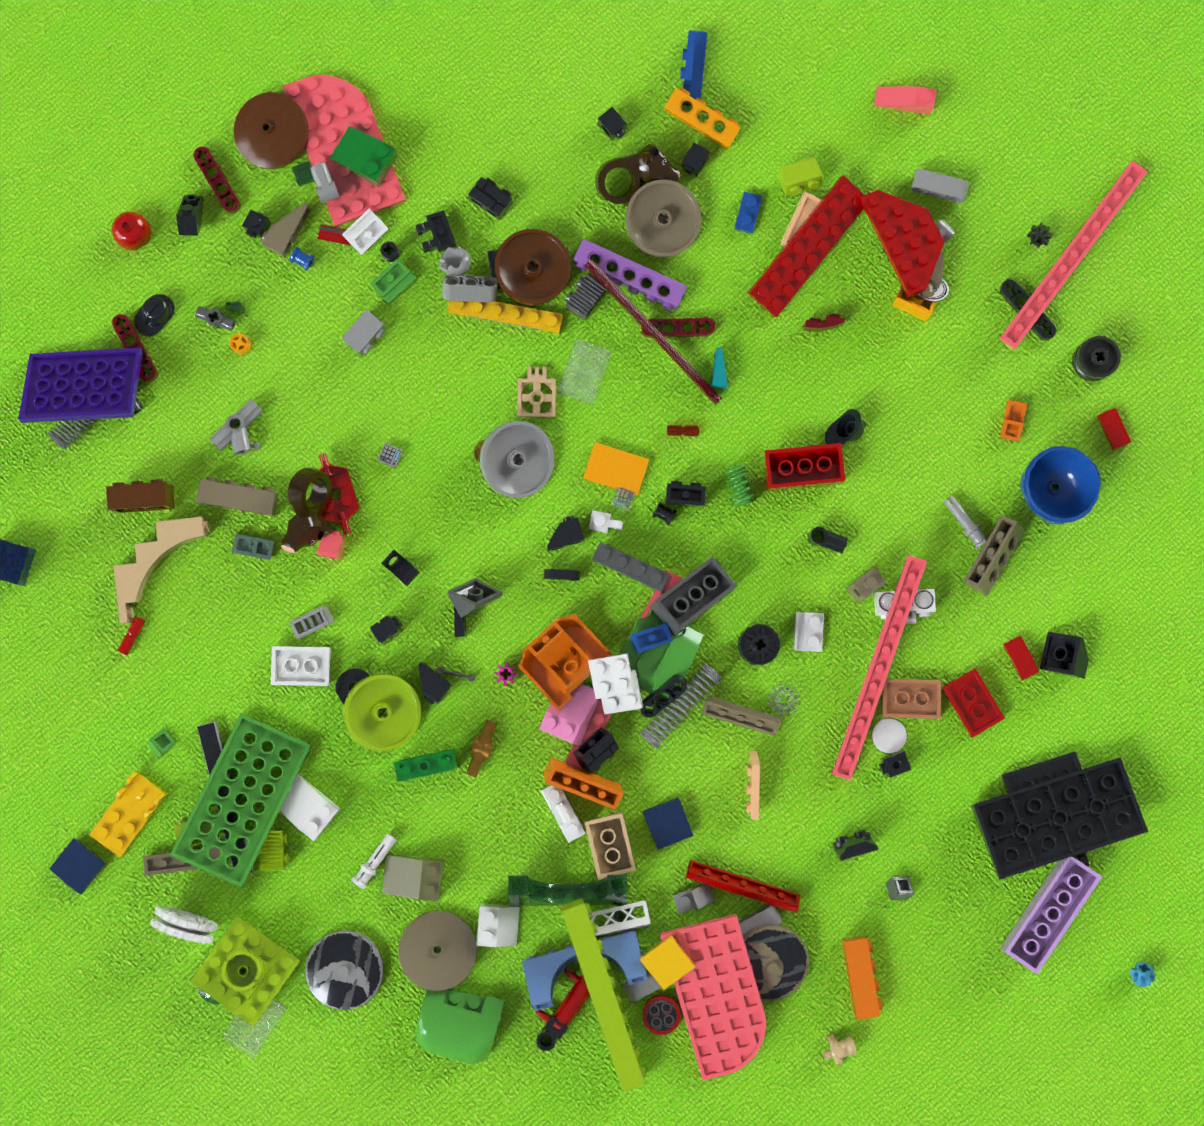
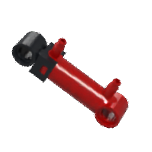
M569 969L564 971V974L574 981L575 984L551 1016L544 1010L535 1011L546 1022L544 1029H541L537 1035L536 1043L540 1050L550 1051L554 1048L556 1037L561 1039L572 1020L590 997L583 973L579 976ZM548 1035L552 1041L549 1044H545L541 1041V1038Z

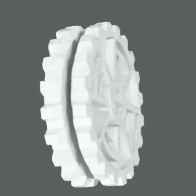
M157 906L154 912L158 918H153L150 923L155 929L187 941L204 944L212 943L214 937L209 932L216 931L218 926L214 921L172 907Z

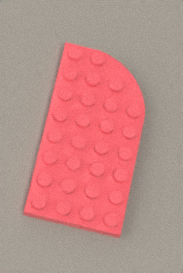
M327 75L309 76L283 86L285 95L293 99L306 115L309 133L305 148L312 167L318 163H326L332 181L335 182L340 198L326 202L335 227L359 219L369 208L373 213L406 201L393 165L378 188L330 159L349 126L383 141L371 106L361 91L343 79Z
M737 914L660 934L662 941L672 935L695 964L694 969L674 982L703 1080L728 1075L743 1068L755 1057L765 1036V1011Z

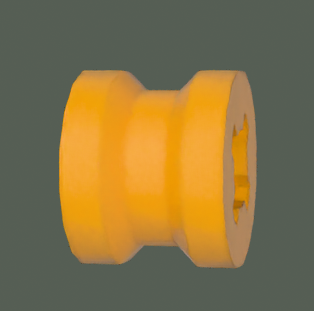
M237 333L231 337L230 347L237 354L244 355L250 351L251 342L244 334Z

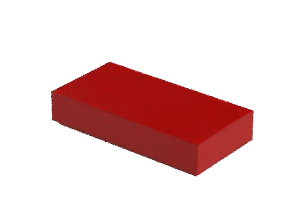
M1116 407L1097 415L1112 450L1131 442Z

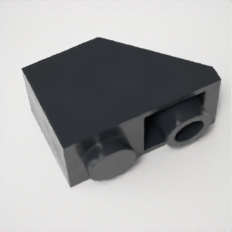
M187 195L183 197L176 214L179 235L198 236L202 226L203 196Z

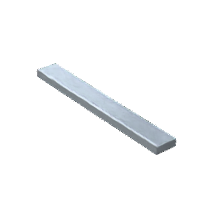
M217 721L197 726L209 776L223 750ZM230 771L227 773L229 779H231ZM221 787L218 791L219 796L226 797L229 794V788ZM235 812L230 813L227 816L228 822L235 823L238 820V814ZM223 830L225 839L227 840L229 838V832L227 830ZM244 838L238 839L236 842L237 848L244 849L247 846V840ZM231 856L232 866L235 867L238 864V858ZM253 865V867H252V869H251L250 872H254V871H255L254 865Z

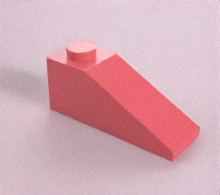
M918 86L877 87L874 106L930 115L934 108L937 89Z

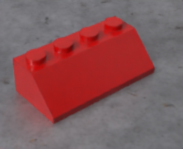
M842 443L764 451L767 491L843 484L845 482Z

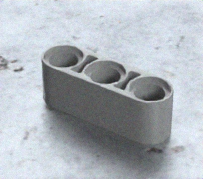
M917 169L911 190L944 200L963 203L969 183L962 179Z
M447 275L443 278L442 297L445 300L493 302L497 299L498 281L494 277Z

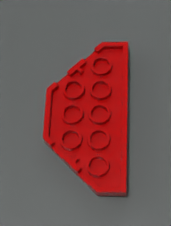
M880 190L861 196L860 202L907 297L909 298L924 292L927 289L945 243L929 210Z

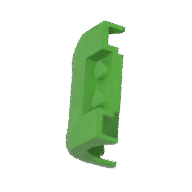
M454 989L444 991L427 990L417 1022L415 1039L424 1051L467 1064L482 1062L488 1059L491 1053L505 1001L490 996L483 998Z

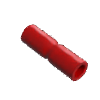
M137 616L134 617L117 651L128 656L136 637L146 622L145 620Z

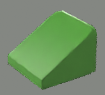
M165 729L154 735L147 742V745L158 758L176 744Z

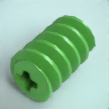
M747 464L727 469L729 471L725 473V477H731L727 484L733 485L729 488V491L736 492L731 497L732 499H738L734 502V506H743L756 501L752 500L756 493L749 492L754 486L747 485L752 479L745 478L749 471H743Z

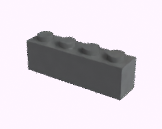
M602 542L599 543L592 558L594 562L662 594L665 593L672 578L670 574Z

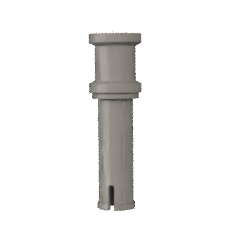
M954 495L949 497L953 505L948 499L945 500L943 503L965 529L964 535L972 540L975 544L974 548L977 549L986 543L989 537L984 536L979 529V524L973 523Z

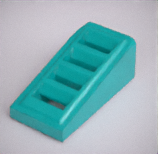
M718 347L715 351L711 387L727 389L728 383L722 348Z

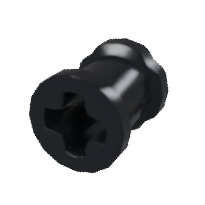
M388 241L381 246V254L387 262L392 263L399 258L400 253L395 243ZM389 249L393 250V252H391V255L387 254V252H389Z
M659 502L652 517H658L669 526L677 511L675 509L671 510Z

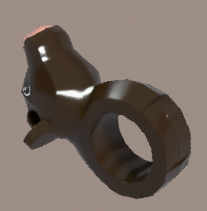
M648 144L643 149L638 150L636 154L605 161L597 170L595 187L598 194H601L605 200L614 204H623V207L628 205L633 194L645 182L656 180L677 182L680 178V172L670 164L656 144ZM623 167L631 176L630 188L620 196L610 195L605 188L606 176L612 169Z
M306 467L297 471L290 481L288 500L296 515L289 520L286 535L281 541L282 548L289 553H297L301 548L313 546L317 541L322 540L325 531L333 532L334 528L325 524L322 520V514L327 507L332 491L331 480L326 473ZM312 482V492L306 501V492Z

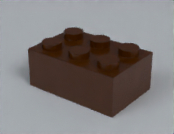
M161 479L151 480V483L132 481V485L116 482L112 483V486L106 487L107 510L115 513L175 509L173 486Z

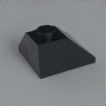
M1048 632L1040 669L1085 679L1089 659L1084 639L1077 636Z

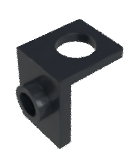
M395 549L381 563L406 586L420 573ZM397 557L395 563L389 565L390 560Z

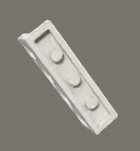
M646 900L592 912V915H589V917H593L590 922H593L598 915H603L608 919L604 926L598 927L596 925L598 933L595 934V937L651 926ZM643 906L645 917L636 918L631 913L635 907ZM622 911L627 915L623 922L618 923L612 919L615 912Z

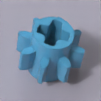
M1136 963L1135 968H1131L1130 975L1133 976L1132 982H1135L1140 987L1150 986L1156 977V974L1153 973L1154 968L1147 963Z

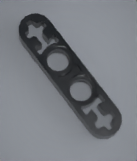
M1008 279L1000 286L1001 295L1018 313L1021 308L1017 305V299L1023 298L1027 301L1029 296L1014 280ZM1006 285H1012L1013 288L1011 289V291H1005V289L1007 288ZM1018 292L1019 295L1012 300L1013 293L1016 294ZM1044 313L1040 315L1039 320L1031 328L1041 340L1045 341L1050 340L1056 334L1055 325ZM1043 320L1045 323H1043L1042 326L1037 328L1036 326L1040 324ZM1044 328H1050L1049 334H1043Z

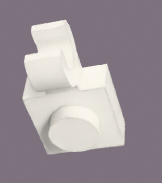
M592 510L589 530L608 533L609 528L622 530L623 522L610 520L611 514Z

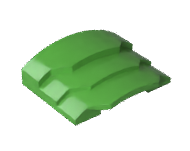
M650 609L646 617L636 620L631 633L618 654L628 653L630 669H636L639 688L650 694L674 675L685 677L703 637V634L688 626L675 637L671 633L672 642L635 653L630 635L663 624L652 609ZM660 693L658 695V698L661 700L669 697L667 693Z

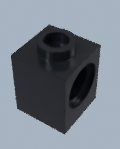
M613 107L598 118V125L612 141L615 138L620 139L626 133L627 123Z
M694 142L684 157L681 167H683L686 173L698 176L709 158L710 151Z

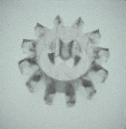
M778 684L779 691L773 687L771 690L775 695L768 694L769 698H774V701L768 702V705L775 704L772 712L777 711L779 708V716H782L784 710L785 714L789 716V708L793 712L797 711L793 704L800 705V702L795 701V698H799L800 694L793 695L797 689L794 687L789 691L790 684H786L784 690L782 684ZM781 695H782V696H786V695L788 696V698L786 699V700L788 701L787 704H785V703L781 704V703H780V702H781V698H780Z

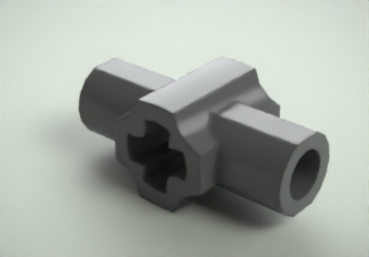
M199 306L195 314L196 318L206 321L215 329L222 327L232 331L236 324V320L224 316L220 310L215 308L209 310ZM213 317H219V320H212Z

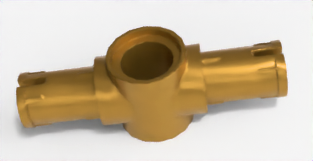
M486 720L481 735H478V738L475 737L470 749V757L472 759L466 772L467 775L477 778L482 763L488 760L494 745L491 739L497 723Z

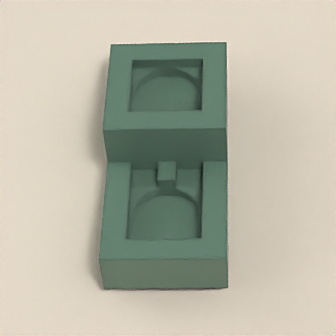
M235 534L232 553L271 560L274 541Z

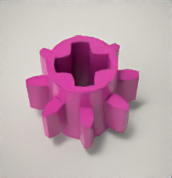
M506 662L503 668L498 665L500 670L494 673L499 676L496 682L498 683L502 680L504 681V686L507 685V681L514 684L512 678L513 676H518V674L513 672L516 667L509 668L508 662ZM505 669H508V672L511 673L507 680H504V676H501V672H504Z

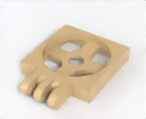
M528 366L527 379L518 378L517 417L556 418V379H547V366H543V374H539V366H535V374H532V366ZM533 383V391L530 394H522L523 389ZM541 383L547 385L551 389L552 394H543L541 392ZM536 394L540 396L538 402L533 400V396ZM521 402H531L533 404V413H528L522 407ZM543 402H552V406L547 412L540 413V405Z

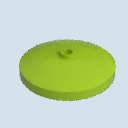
M374 674L359 681L347 695L343 708L344 723L351 737L361 746L374 751L393 750L405 744L416 732L421 719L420 700L412 686L402 678L391 674ZM380 708H381V709L384 708V710H383L382 713H379V712H378V710H379Z

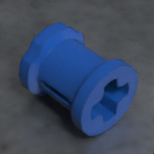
M296 247L291 254L290 262H295L308 271L313 264L315 256L312 254L308 255L302 252L299 247Z

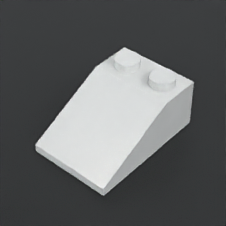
M298 774L280 812L300 831L315 841L339 813L341 808Z

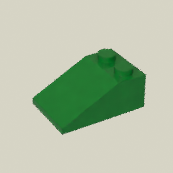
M349 126L330 159L379 188L397 159L398 154L395 148L385 142Z

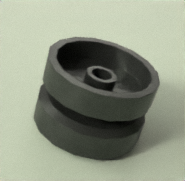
M1095 336L1089 338L1076 348L1072 356V365L1080 378L1086 381L1097 382L1105 379L1117 370L1121 360V353L1113 340L1105 336Z

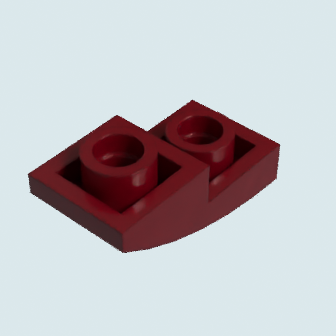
M832 313L829 316L826 315L824 322H821V319L818 318L806 319L803 331L832 330L842 326L845 318H841L839 314Z

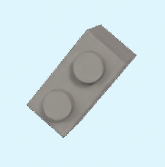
M366 309L342 337V340L362 356L372 349V343L376 339L379 340L384 335L386 327Z

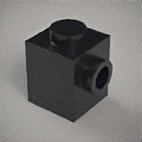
M250 209L242 227L248 236L262 239L265 231H268L271 222L268 217Z
M899 751L880 759V770L883 775L886 774L889 778L912 770L905 751Z

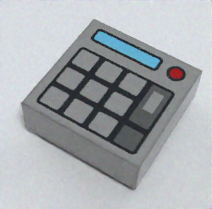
M385 443L378 461L396 468L403 450Z

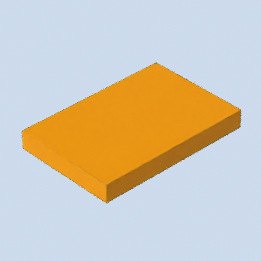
M595 442L583 479L620 491L624 489L622 490L623 492L627 490L626 493L630 491L633 492V495L638 496L649 459Z

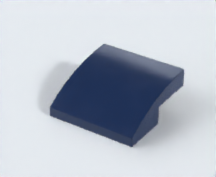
M679 797L642 811L658 850L694 836Z
M73 838L49 869L77 893L83 894L106 863L95 852L86 848L78 839Z

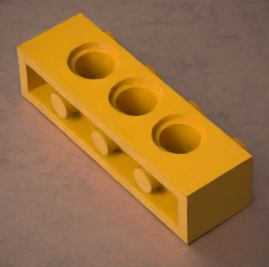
M675 88L664 107V111L728 150L741 128L738 126L739 123L732 118H724L722 116L723 113L716 108L711 110L705 106L707 103L700 98L695 100L690 97V93L687 90ZM689 103L692 106V110L685 112L682 110L681 105ZM706 113L708 120L706 122L699 121L698 114ZM715 123H722L724 130L717 132L714 129Z

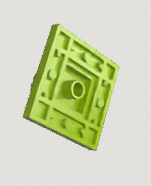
M237 916L190 982L248 1024L255 1027L301 960ZM243 967H245L247 970L246 974L244 975L241 973V969Z

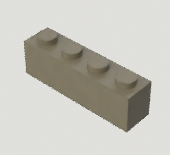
M206 477V480L200 479L196 502L275 517L279 494L274 492L273 488L263 487L260 490L255 489V485L244 483V486H237V482L225 480V483L217 482L218 479Z

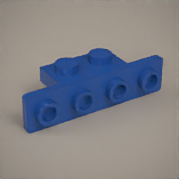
M690 30L688 33L687 49L683 48L682 60H686L685 67H681L680 79H684L683 89L687 90L690 93L689 96L696 100V98L701 99L707 32ZM683 103V104H682V105L691 106V104H689V103Z

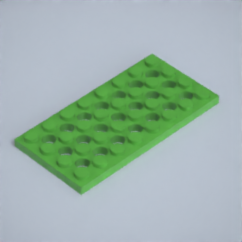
M241 713L170 856L242 888L311 745ZM248 734H253L256 740L252 744L245 743V737ZM265 742L273 744V749L270 752L262 750ZM243 751L247 754L245 761L239 762L236 760L238 752ZM281 751H290V758L282 760L280 758ZM258 759L263 760L265 763L264 767L260 770L255 769L253 766L254 762ZM275 767L282 769V774L278 778H274L271 775V771ZM236 769L238 776L235 779H229L227 777L229 770ZM248 777L255 778L256 783L253 787L245 786V780ZM271 785L273 793L271 795H264L262 792L264 786ZM224 786L228 787L229 794L226 797H220L218 794L219 789ZM239 795L247 797V802L244 805L236 803V798ZM256 803H263L265 805L262 813L254 811ZM214 804L220 806V812L217 815H212L209 811L210 807ZM232 812L238 814V820L235 823H230L227 820V816ZM249 820H253L256 823L253 831L245 829V824ZM204 822L211 823L212 828L208 833L201 831V825ZM222 830L229 832V838L226 841H221L218 838ZM240 838L247 840V846L244 849H238L236 846V842ZM195 840L202 841L203 846L199 851L192 849V843ZM213 848L220 850V856L217 859L210 858L209 853ZM231 856L238 858V864L235 867H229L227 864V860Z

